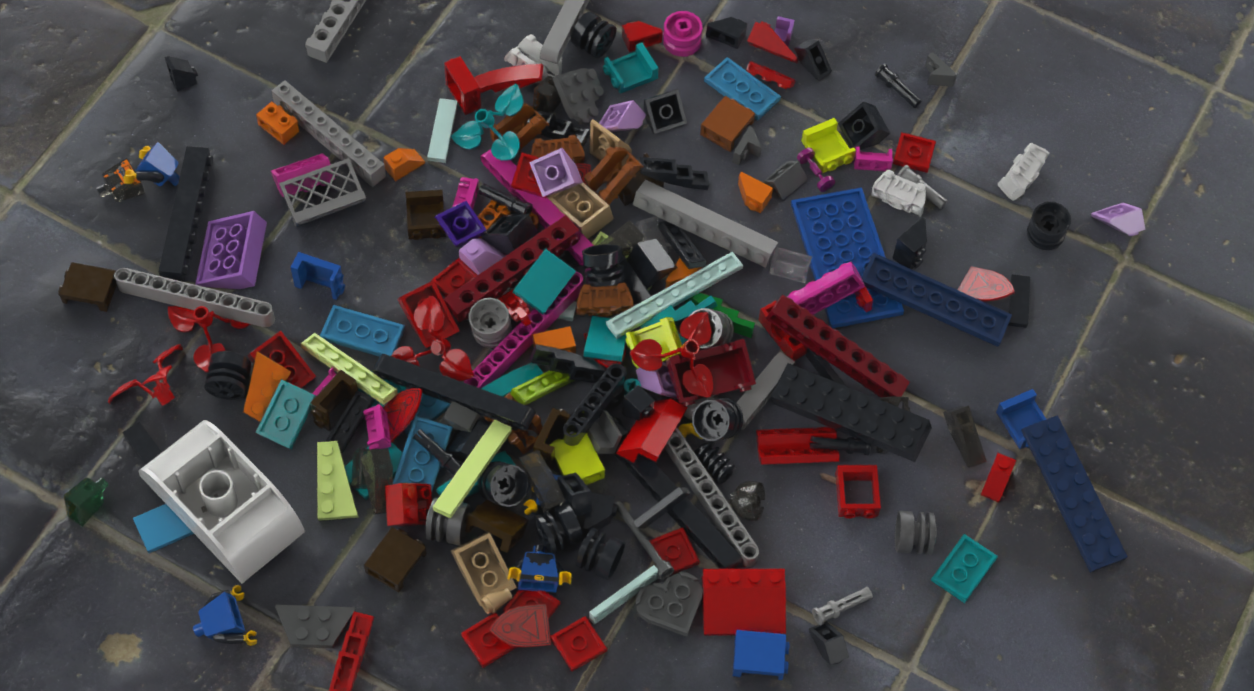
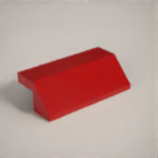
M672 399L655 401L653 413L647 418L644 416L640 421L637 420L616 454L633 463L639 454L656 462L688 407H684V405Z
M830 427L756 430L760 464L838 462V450L810 448V443H817L810 441L811 436L836 438V431Z

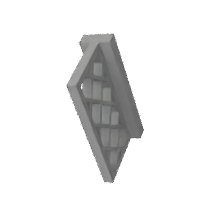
M349 158L279 183L293 217L295 227L362 203L366 199ZM345 164L349 168L347 177L337 173L339 167ZM327 171L333 174L330 183L320 179L323 172ZM335 175L345 179L342 189L332 185ZM311 178L316 181L313 189L302 185L304 179ZM347 181L354 183L357 191L350 193L344 190ZM318 182L328 186L324 195L314 191ZM290 184L297 186L298 189L295 196L287 193L285 186ZM330 187L340 191L337 198L332 199L326 196ZM300 188L311 192L307 201L297 197ZM312 194L323 198L320 204L314 205L309 203ZM295 200L305 204L302 211L295 213L293 208Z

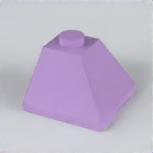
M634 100L610 105L599 124L610 132L638 129L642 126L646 114Z
M563 148L529 162L542 197L583 183L576 164Z
M1120 203L1091 213V217L1119 232L1128 234V236L1137 235L1140 231L1145 230L1142 209L1126 203Z
M482 238L472 239L459 249V259L477 275L506 256V254L501 253Z
M662 362V367L656 371H646L641 368L636 370L638 381L642 388L678 399L666 363Z

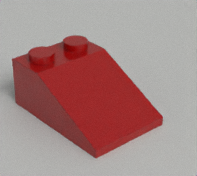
M434 280L397 299L425 348L430 347L436 338L428 333V329L422 330L418 328L414 321V312L418 305L429 296H434L437 299L445 318L442 329L432 331L436 335L441 336L442 339H446L460 331Z
M281 330L247 355L254 364L258 351L288 369L291 373L286 382L302 388L316 377Z

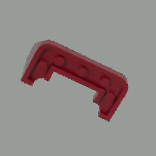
M745 339L700 350L694 355L696 359L694 360L693 367L703 364L712 374L713 391L711 396L740 389V392L752 390L751 386L756 384ZM676 355L667 358L666 364L679 404L683 403L684 407L696 404L695 400L705 397L690 394L682 384L684 372L691 370L689 367L691 359L684 358L682 355Z

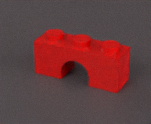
M775 300L760 309L759 322L783 353L795 361L806 354L807 347L765 319L776 303Z

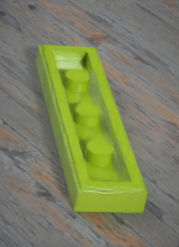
M549 370L511 389L510 394L518 403L527 405L575 380H569V375L566 373Z

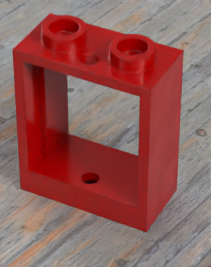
M461 56L445 62L446 85L455 100H457L463 113L467 115L481 109L480 86Z
M837 465L835 478L838 516L847 519L878 517L881 504L877 465ZM844 481H871L873 504H846Z

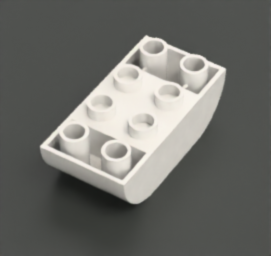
M207 420L200 422L139 470L140 477L241 584L305 533L300 519L279 490L221 430Z

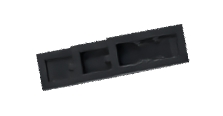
M537 111L549 123V126H546L541 131V135L551 139L568 138L569 135H576L582 147H584L590 137L589 129L574 127L571 121L556 119L553 113ZM535 113L527 120V124L536 116Z
M639 157V162L644 166L640 168V173L645 176L686 188L708 190L709 188L707 171L692 170L691 165H678L675 159Z
M535 344L530 356L531 363L549 365L550 371L566 373L569 375V380L596 383L608 369L600 363L578 354Z

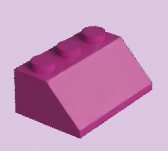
M322 153L271 170V174L280 195L284 197L279 183L331 164L329 158ZM327 171L323 172L320 179L330 183L333 174ZM307 178L304 179L302 185L313 189L316 181ZM320 182L317 183V185L326 186ZM290 184L285 186L287 193L295 196L298 187Z

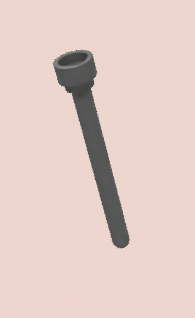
M616 502L618 512L656 564L659 577L661 579L669 577L674 572L672 565L662 560L642 530L635 526L633 523L634 519L621 502Z

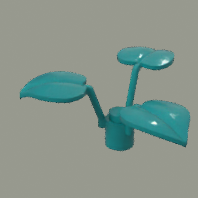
M514 84L498 97L495 103V110L497 112L485 109L478 110L475 114L476 121L465 123L451 135L454 142L464 149H475L482 142L483 127L490 128L499 137L492 144L491 152L493 156L501 161L514 159L520 149L519 138L511 131L506 132L502 136L493 127L495 123L493 115L503 116L506 114L507 116H514L522 109L524 101L519 86Z

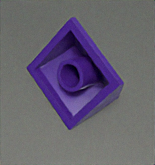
M467 201L435 216L455 247H463L472 239H478L486 232V228Z

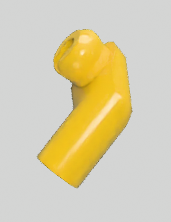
M692 423L681 424L678 427L684 438L688 434H693L701 440L703 439L695 432Z

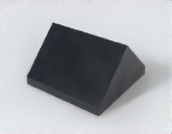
M678 89L644 99L643 112L646 114L645 119L653 134L687 124Z
M657 239L637 243L627 257V260L647 289L677 268Z

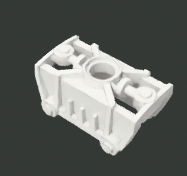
M530 34L516 48L510 50L504 60L513 66L527 64L544 65L542 80L535 83L543 85L548 79V85L547 83L545 85L549 87L554 82L552 78L562 73V56L558 64L541 60L540 51L543 45L536 41L534 35ZM547 71L552 72L555 76L548 74Z
M1030 143L1025 148L1023 155L1018 154L1013 160L1014 164L1006 176L998 183L999 188L1008 198L1014 201L1021 195L1023 196L1025 190L1035 181L1049 155L1046 149Z
M888 169L875 181L871 195L872 197L882 199V202L888 203L896 209L904 210L908 213L913 212L921 217L924 211L926 186L922 183L916 184L899 177Z

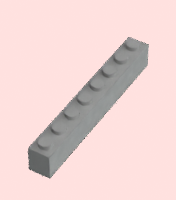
M647 180L636 191L633 201L634 206L765 268L774 256L778 242Z

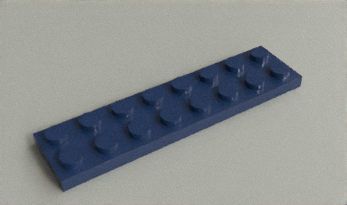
M873 253L862 276L866 288L999 347L1012 316L1010 313L876 253Z
M1058 415L1024 427L1021 430L1090 573L1125 560L1128 556Z

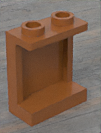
M724 96L701 124L700 135L731 152L734 148L735 140L748 124L752 125L754 123L755 113L750 108L737 103L736 100Z

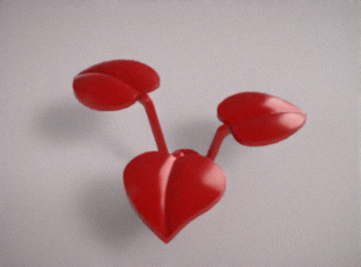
M429 296L415 309L414 321L418 328L422 330L428 329V333L436 338L431 344V349L414 355V351L410 346H402L397 348L391 356L420 367L416 358L430 353L442 355L444 361L439 367L442 375L458 381L474 377L467 354L461 349L450 350V342L442 339L441 336L436 335L432 331L441 330L445 318L437 299L434 296Z
M179 306L168 307L170 322L176 330L189 332L193 330L195 323L204 329L209 345L198 347L193 357L197 367L204 372H209L208 366L211 355L219 351H225L221 343L212 345L207 327L212 324L213 317L225 323L230 322L232 327L236 329H243L251 325L228 318L225 319L215 314L214 311L209 312L205 306H199L195 310Z
M708 312L693 314L681 323L680 335L688 340L680 348L661 354L662 347L657 341L645 339L630 351V356L634 363L646 371L660 369L662 367L661 358L680 352L684 358L691 359L689 365L691 370H687L682 376V384L685 390L692 395L709 398L712 394L713 378L710 370L703 364L693 367L694 360L696 359L694 355L698 353L700 346L706 344L711 338L712 332Z
M175 345L161 353L153 361V363L157 362L159 371L147 378L142 384L137 379H134L120 386L110 396L108 400L109 405L115 396L134 386L141 387L152 398L156 397L162 406L173 400L175 396L169 389L170 386L166 380L167 373L172 368V365L162 368L161 363L173 351L183 350L182 345ZM152 381H155L157 384L153 388L154 392L149 390L144 385Z

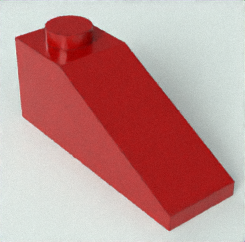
M763 21L761 23L755 22L747 40L749 45L796 64L798 63V58L775 31L770 28V24Z

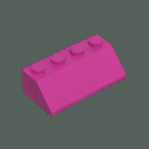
M852 262L840 265L833 272L825 273L822 278L807 283L802 289L792 291L787 297L814 315L866 286L857 268Z

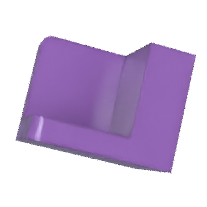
M778 16L775 33L789 47L795 20Z

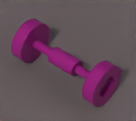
M806 148L798 154L797 160L800 164L809 162L813 173L821 179L817 184V188L820 192H825L833 187L835 180L832 176H822L820 168L816 163L812 162L815 152L812 148Z

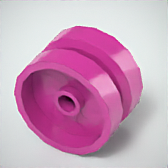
M678 11L669 15L665 20L663 45L666 50L679 57H687L697 52L701 46L703 30L700 18L688 11Z

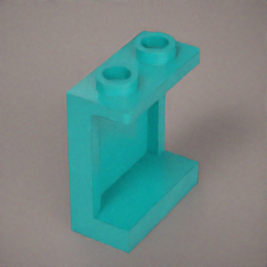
M643 43L636 45L635 52L610 61L608 57L604 58L603 65L604 73L609 75L613 87L617 88L620 94L658 79L659 68Z

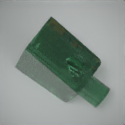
M102 477L95 482L89 478H84L64 494L67 516L83 527L103 505V491L108 487L107 481Z

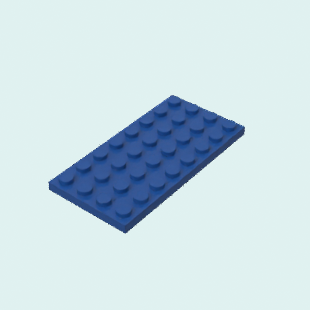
M862 187L791 200V207L815 281L822 278L825 273L833 272L840 265L849 262L854 264L862 278L873 253L885 257ZM867 288L873 299L872 310L865 312L863 307L858 305L855 293L824 310L830 327L837 328L901 316L904 313V309L901 303Z

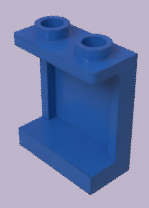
M300 252L297 253L291 265L294 286L302 289L305 281L308 280L331 288L332 298L337 300L339 294L342 295L345 289L341 266Z
M1033 389L999 403L996 411L1019 450L1025 447L1029 448L1021 430L1024 427L1046 420L1035 402L1037 394Z
M736 630L733 676L741 677L742 673L778 676V680H782L784 674H788V661H785V654H789V642H786V634Z

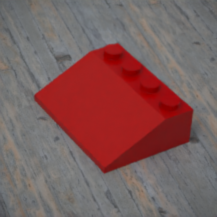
M703 569L702 604L704 636L736 635V630L786 634L785 569Z

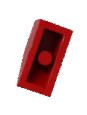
M641 21L622 25V38L629 52L635 51L636 45L639 43H643L645 47L662 43L663 31L660 28Z
M997 453L981 496L999 503L1015 465V459Z

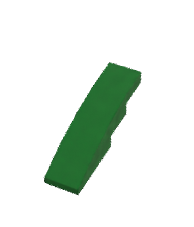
M698 293L685 300V303L692 300L696 306L708 298L709 295ZM713 297L718 306L712 310L721 311L728 315L733 324V332L752 338L755 323L738 318L739 311L723 307V299Z

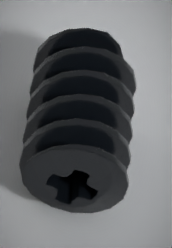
M714 441L704 443L694 453L702 462L704 468H707V472L712 474V478L717 479L718 484H723L732 476V470L735 465H727L730 461L729 458L722 460L725 454L724 452L717 454L720 448H712L715 444Z

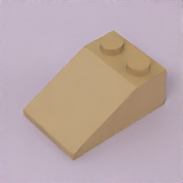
M594 119L590 121V154L601 161L607 154V149L611 146L613 148H625L632 154V149L628 144L624 143ZM628 154L622 160L623 166L627 163L626 161L629 158Z
M584 183L547 197L575 224L587 239L614 219L610 206Z
M486 532L451 550L461 573L480 606H482L480 600L484 598V595L506 588L509 591L517 588L512 578L507 580L509 571L490 533Z

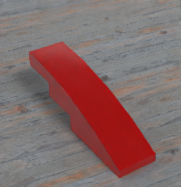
M527 64L505 67L475 76V80L480 86V93L490 89L496 93L514 84H517L519 88H523L542 80L544 65Z
M353 611L349 630L346 631L342 650L339 651L329 691H352L370 636L374 616Z

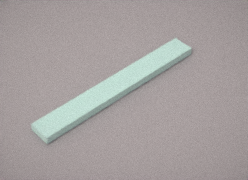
M731 252L606 321V325L616 339H618L627 332L643 325L670 305L675 307L743 269V264Z

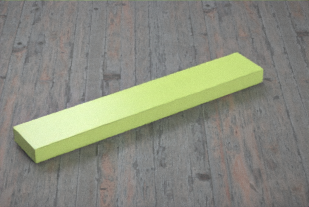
M316 333L301 343L302 349L328 367H332L335 372L338 373L342 370L353 377L357 382L358 388L383 405L398 394L397 389Z
M494 419L433 505V511L451 519L512 432V427Z

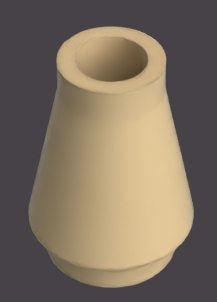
M506 588L484 595L480 602L487 614H494L512 599V595L509 589Z

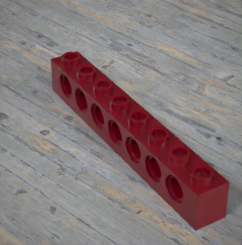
M566 215L445 297L444 301L450 313L459 323L469 319L470 309L476 302L484 298L498 299L509 288L517 286L544 251L541 250L542 248H548V251L558 257L564 250L570 246H575L579 242L580 230Z
M783 294L765 318L891 405H894L901 398L910 383L902 374L892 370L886 363L876 359L870 352L863 350L854 341L847 339L838 330L831 328L822 319L816 318L807 309L800 307L791 298Z

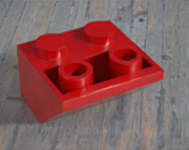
M398 483L385 486L387 526L426 525L427 513L432 503L431 484Z

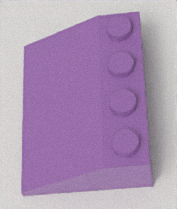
M255 211L208 221L195 285L225 289H244L255 286L267 222Z

